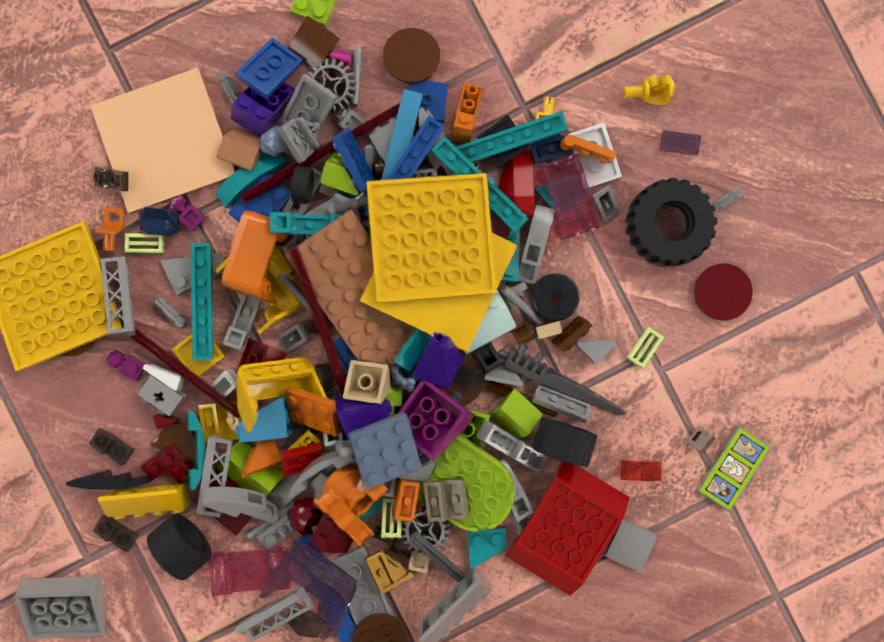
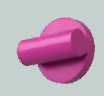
M338 50L331 53L330 59L337 60L336 66H338L340 61L344 63L343 68L350 65L351 56L347 51Z

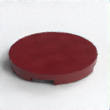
M722 263L710 266L698 276L695 282V302L699 310L711 319L720 321L735 319L742 315L751 303L753 296L751 281L747 274L735 265Z

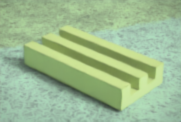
M125 233L124 252L165 253L163 249L165 246V236ZM129 238H159V242L129 241ZM129 245L159 246V249H129Z
M647 327L626 358L644 369L664 339V336ZM652 333L646 341V343L644 344V346L642 347V349L640 350V352L638 353V355L636 356V358H633V356L635 355L641 344L644 342L648 334ZM655 336L658 337V339L656 340L648 354L645 356L643 361L639 362L640 358L642 357L646 349L649 347Z
M383 498L381 538L401 539L402 520H398L397 533H394L392 511L395 498ZM387 503H391L389 533H386Z

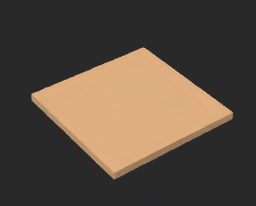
M199 68L90 106L129 214L140 211L144 207H151L174 199L179 195L182 196L222 182L236 172L233 164L216 157L224 136Z

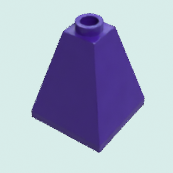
M434 332L412 377L449 390L463 362L461 353L450 337Z
M343 396L335 397L337 414L348 441H350L348 433L390 417L389 412L393 411L390 401H385V399L382 404L343 399Z

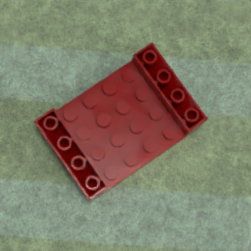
M561 461L554 472L555 478L518 539L512 541L504 556L571 596L584 584L623 520L630 497L580 466Z

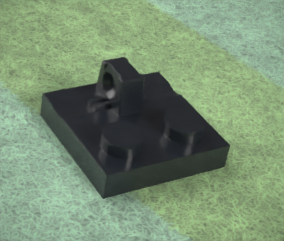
M506 115L477 136V139L513 128L516 125L510 116ZM527 144L491 156L490 158L496 167L500 169L530 146Z

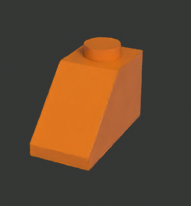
M274 439L270 441L260 440L255 443L256 446L249 452L241 473L242 479L274 467L282 461Z

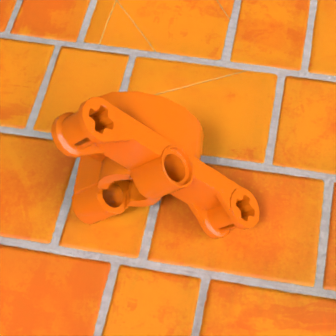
M349 464L341 467L329 477L322 489V495L319 498H315L314 502L343 531H346L361 548L363 546L362 543L370 536H374L375 533L359 516L367 512L372 503L376 502L388 489L382 483L366 490L358 465Z

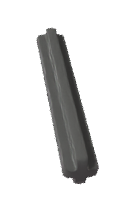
M414 532L410 535V541L454 580L460 582L464 579V572L419 532Z

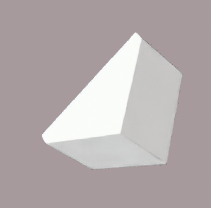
M233 369L225 370L211 384L214 387L213 389L220 391V395L230 396L237 390V374Z

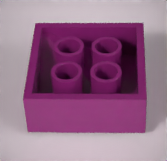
M423 380L398 413L405 412L407 414L415 446L433 461L465 430L475 416L473 412L439 386Z

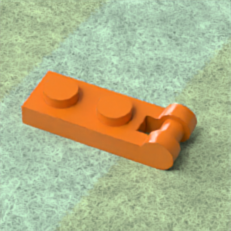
M570 134L565 136L560 142L562 150L572 149L578 151L579 155L583 157L591 156L602 164L612 162L617 154L616 151Z

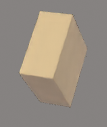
M559 321L534 328L537 339L563 333Z

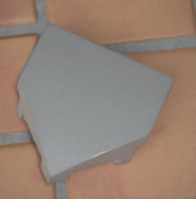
M299 117L288 120L277 129L298 163L304 162L314 152V149L319 147L317 130L320 129V123H312Z

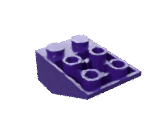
M284 82L266 100L248 87L231 105L230 119L256 136L261 137L262 133L274 127L290 102L295 88Z

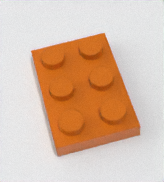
M292 386L284 389L291 421L333 436H337L341 432L334 400Z

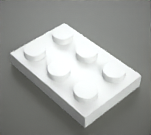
M605 123L570 133V135L613 150ZM572 150L585 189L622 177L616 157L612 162L602 164L597 162L596 158L591 156L583 157L578 154V151Z

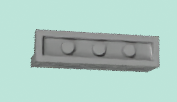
M125 256L101 259L108 334L126 333L127 336L136 335L128 261ZM118 263V269L113 275L107 271L106 264ZM113 280L120 283V288L115 293L109 290L108 287ZM115 298L122 302V306L117 312L110 307ZM119 317L124 321V328L113 329L112 322Z
M211 434L208 438L196 514L214 517L221 516V512L207 510L208 507L202 506V489L211 487L215 479L221 487L226 486L232 439L219 438L217 434ZM218 443L228 444L227 451L220 456L217 452ZM219 460L224 466V470L217 475L214 471L215 462Z
M300 586L244 618L235 627L238 635L246 631L253 642L313 608L314 604L303 586ZM301 597L306 603L305 607L295 605ZM286 607L290 608V615L280 614L281 610ZM270 616L276 617L274 624L265 621ZM256 624L261 626L260 632L257 634L251 628Z

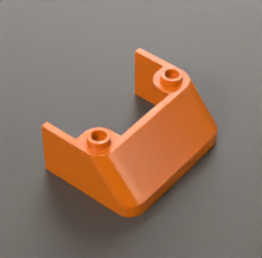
M245 211L242 214L222 275V284L247 297L276 304L277 300L268 297L271 292V284L265 278L276 241L283 242L288 235L270 233V217L252 211Z

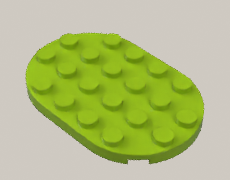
M459 435L435 460V467L428 481L464 478L470 517L467 519L448 520L468 531L490 530L502 523L510 513L515 500L514 482L508 469L498 459ZM415 481L420 483L418 499L425 503L424 481Z

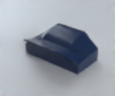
M557 134L530 144L534 163H545L571 155L573 153L572 149L565 151L560 148V142L567 135Z
M144 207L139 211L140 230L152 235L167 236L178 234L180 231L179 213L168 212L166 209Z

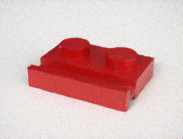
M320 443L281 451L283 475L288 476L301 473L312 461L322 456Z

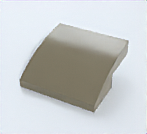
M464 478L423 482L428 521H446L448 519H467L470 517Z

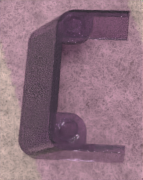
M299 542L289 550L272 571L259 597L263 599L277 590L278 587H285L290 579L299 586H303L305 590L320 600L317 611L319 616L326 621L320 639L324 640L340 630L356 592L357 582L350 574L308 544Z

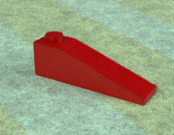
M531 147L505 165L498 185V189L528 218L534 216Z

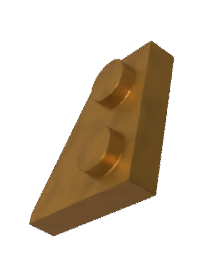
M381 549L364 558L381 595L414 577L411 572Z

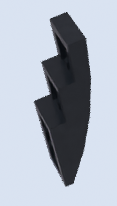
M108 469L66 482V485L82 489L111 490L144 485L153 480L148 475L132 479L131 471L112 476L111 470Z

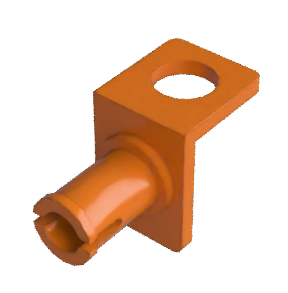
M105 207L104 225L96 229L97 233L104 234L103 250L105 251L116 250V234L124 230V208ZM112 211L119 214L118 222H113L110 219L109 215Z

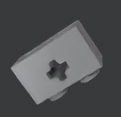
M150 375L138 393L144 403L150 406L154 405L158 408L157 411L166 417L175 415L187 398V395L183 392L172 390L152 375ZM163 393L162 397L164 400H160L161 396L159 394Z

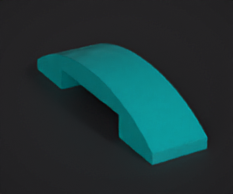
M263 153L252 171L239 168L221 185L216 195L224 206L228 208L241 198L240 194L243 191L247 190L269 172L272 174L277 172L287 164V161L281 153L275 157Z
M270 212V233L312 236L343 214L304 215L291 214L289 212Z
M186 411L187 431L195 430L196 469H188L189 489L195 490L202 477L206 446L204 433L197 416L193 411Z

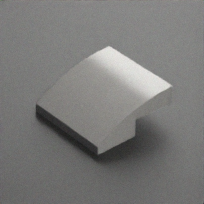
M623 519L613 534V539L605 551V557L640 572L652 550L657 534Z

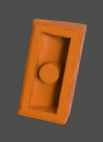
M398 478L392 511L394 520L414 521L420 487L419 482Z

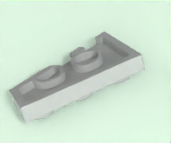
M222 253L212 254L213 278L224 272L217 273L215 271L225 261ZM191 257L160 260L176 295L191 289Z

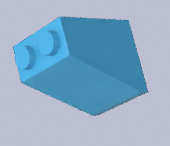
M285 396L257 411L258 417L251 433L246 432L243 421H240L236 427V436L240 438V443L287 438L294 433L293 422L290 418Z

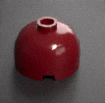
M308 496L293 503L291 506L290 522L293 528L305 537L313 532L311 528L314 525H318L324 512L314 502V497Z

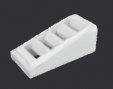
M154 364L144 365L143 369L172 390L180 391L185 381L183 376Z

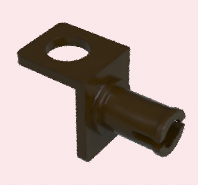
M376 526L374 530L375 535L372 538L388 543L386 553L407 561L411 555L394 548L397 538H381L382 528Z

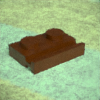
M577 316L562 330L563 333L558 334L551 342L563 352L570 350L575 345V341L580 337H584L589 332L592 325L588 320Z

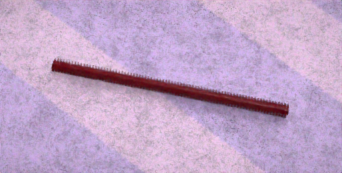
M400 103L393 105L394 107L383 111V113L381 112V114L379 113L377 117L375 116V118L373 117V119L371 118V120L362 123L363 125H358L354 130L352 129L351 132L355 140L358 137L360 138V136L362 137V135L364 136V133L366 135V132L372 131V128L374 129L376 126H381L380 124L387 123L386 120L389 121L395 115L397 117ZM333 142L327 143L323 148H318L319 151H314L304 162L293 163L289 167H285L283 171L276 172L277 175L268 177L269 180L266 178L262 183L255 184L256 187L249 188L248 192L246 190L245 192L243 191L244 194L241 193V198L246 203L252 200V198L258 197L260 193L262 194V192H266V190L273 188V186H277L281 181L289 179L291 175L293 176L296 166L310 167L312 163L318 162L320 158L323 159L325 158L324 156L327 157V155L333 154L335 152Z
M298 245L287 251L292 255L290 258L293 260L292 263L296 267L295 269H297L295 272L298 274L297 277L300 283H302L300 286H302L303 293L306 299H308L306 302H308L310 313L314 317L313 320L317 326L316 329H318L320 340H322L321 342L325 348L329 364L332 366L336 383H338L339 391H341L340 393L343 396L347 381L346 375L341 366L342 364H340L341 362L330 336L331 334H329L330 332L326 325L327 323H325L326 321L318 303V298L315 296L310 276L307 273L308 271H306L305 264H303V257H301V252H299Z
M135 327L136 335H132V339L153 353L155 357H159L162 362L170 366L172 370H176L179 375L183 376L187 381L189 380L191 384L193 383L202 393L204 392L208 397L210 396L213 401L234 415L236 419L241 417L236 406L237 404H232L229 398L226 399L227 397L223 396V394L220 395V391H215L212 385L209 386L210 384L200 379L201 377L198 378L195 372L193 373V371L189 370L190 368L183 366L182 362L179 363L180 361L176 360L177 358L170 356L169 352L166 353L167 351L163 350L164 348L157 346L156 342L154 343L150 338L144 336L145 334Z

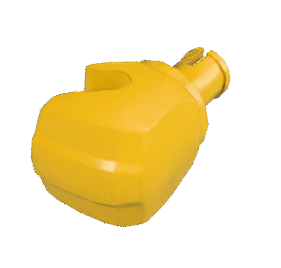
M657 74L643 79L639 86H624L623 97L624 99L641 97L643 103L666 105L672 99L675 84L670 75L657 78Z

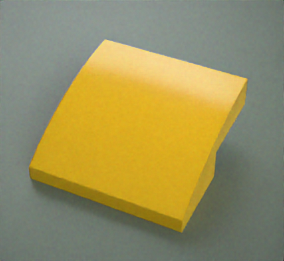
M217 403L198 405L205 443H208V438L211 434H217L219 438L240 439L236 436V427L242 421L241 417L236 419L234 415Z

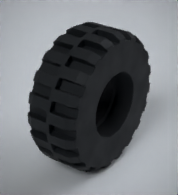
M677 178L662 179L649 185L635 197V200L631 202L628 208L629 214L626 215V222H628L626 234L630 236L631 240L629 242L632 247L635 246L637 249L636 253L640 257L644 256L647 259L646 261L651 264L656 263L662 267H674L699 258L710 247V241L716 235L714 226L717 225V217H714L713 213L716 209L714 205L710 204L709 199L711 198L707 193L703 194L700 191L702 189L697 184L692 186L690 181L685 179L681 181L677 180ZM666 205L678 208L686 218V232L682 238L676 241L664 239L655 228V214L661 207Z

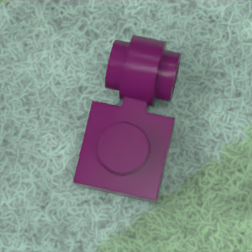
M181 195L175 197L170 202L171 205L169 207L174 212H182L178 218L191 231H195L207 218L193 204L187 207L188 201Z
M116 349L110 352L107 357V364L114 368L122 366L119 371L120 373L134 381H138L146 363L132 355H128L125 360V354Z

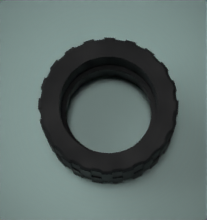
M542 417L532 448L541 454L557 460L588 467L598 436L585 429Z
M172 514L147 536L148 549L158 565L175 579H188L212 557L211 547L203 533L193 522L181 514Z

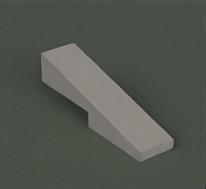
M486 420L476 438L538 474H541L549 459L548 456L533 450L530 445Z

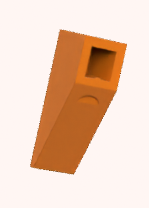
M464 83L451 141L464 144L471 141L483 87Z

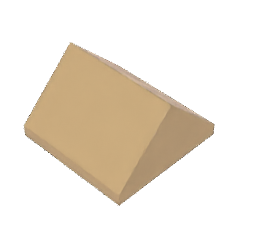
M351 360L343 399L382 404L390 391L389 366Z

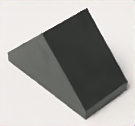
M491 342L474 350L486 373L504 364Z

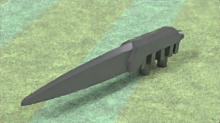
M521 343L518 350L511 346L509 352L502 349L498 351L499 356L505 359L504 366L542 385L622 415L627 413L591 389L550 367L548 368L545 362L541 363L545 356L544 353L539 351L534 359L529 354L525 355L524 353L528 348V345L525 343Z

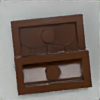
M307 15L288 49L303 59L305 64L310 67L314 65L318 69L319 65L317 62L321 61L324 66L325 59L330 58L329 54L340 39Z

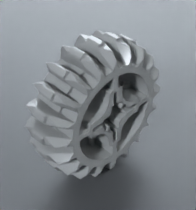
M325 59L324 66L321 61H318V69L313 65L311 68L315 72L313 74L307 72V75L317 81L318 77L322 74V85L327 88L328 79L335 83L333 90L337 98L332 106V110L334 112L337 111L336 105H339V108L342 110L344 108L343 102L350 105L347 98L354 99L355 97L350 94V91H357L355 87H351V85L357 83L356 80H350L354 73L350 72L347 74L350 67L346 66L343 68L344 63L342 61L336 66V59H333L331 64L328 59ZM327 70L339 71L343 76L331 78ZM346 81L345 92L340 97L338 88Z
M425 505L421 512L415 510L412 523L415 524L414 526L424 538H428L431 541L434 540L431 544L440 551L438 545L445 547L446 544L443 540L449 541V536L446 534L451 533V529L446 527L450 525V521H438L441 526V532L437 536L432 529L435 521H428V519L423 521L416 518L420 515H427ZM402 521L405 524L401 527V531H404L401 533V538H405L402 543L403 545L410 543L407 549L410 551L414 547V554H417L420 549L410 541L409 525L411 522ZM429 525V532L426 533L425 531V533H421L422 526H424L425 528V526Z

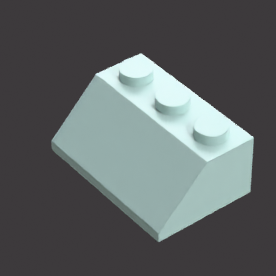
M498 290L494 294L468 352L464 351L466 355L517 328Z

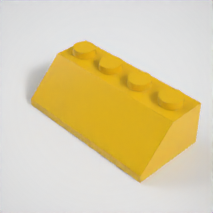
M188 483L114 490L98 497V502L106 516L114 517V519H123L127 515L143 517L146 516V513L152 512L153 515L165 514V511L181 513L190 506Z

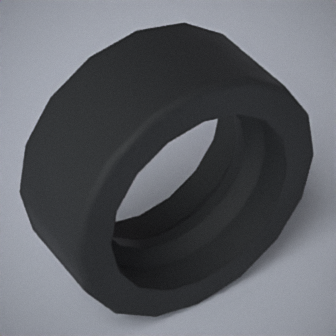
M296 166L291 184V200L293 203L309 204L314 185L313 168Z

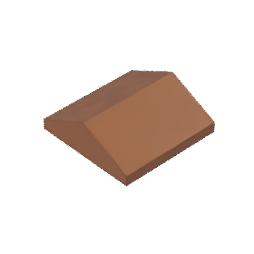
M234 128L224 135L216 157L252 171L263 154L260 148V137Z

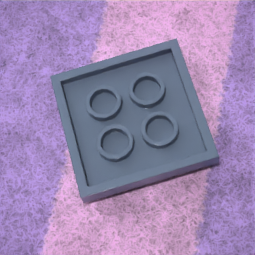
M405 412L348 433L366 490L422 468Z

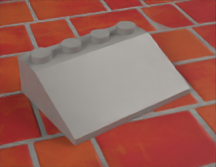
M471 568L464 575V579L458 582L420 620L419 640L421 642L444 640L449 635V630L454 625L458 626L463 620L462 616L467 611L470 613L477 606L476 602L480 598L484 599L490 593V582L476 568Z
M100 576L23 579L14 595L28 639L105 636L104 588Z

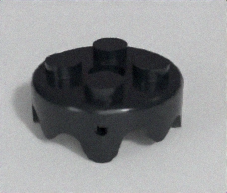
M552 273L540 278L536 282L531 292V302L534 311L548 321H561L569 318L576 311L580 302V293L576 283L571 278L560 273ZM553 292H558L561 295V300L558 303L551 301L550 296Z

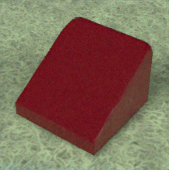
M161 414L152 416L157 429L180 422L179 417H166Z

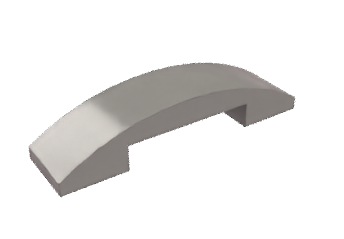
M242 295L232 325L229 326L224 338V345L242 350L254 325L262 303L261 300Z
M335 450L315 459L299 474L288 497L291 499L304 491L310 482L309 478L332 463L339 469L353 460L355 455L351 458H344Z

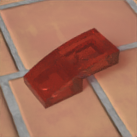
M621 460V480L662 481V461Z

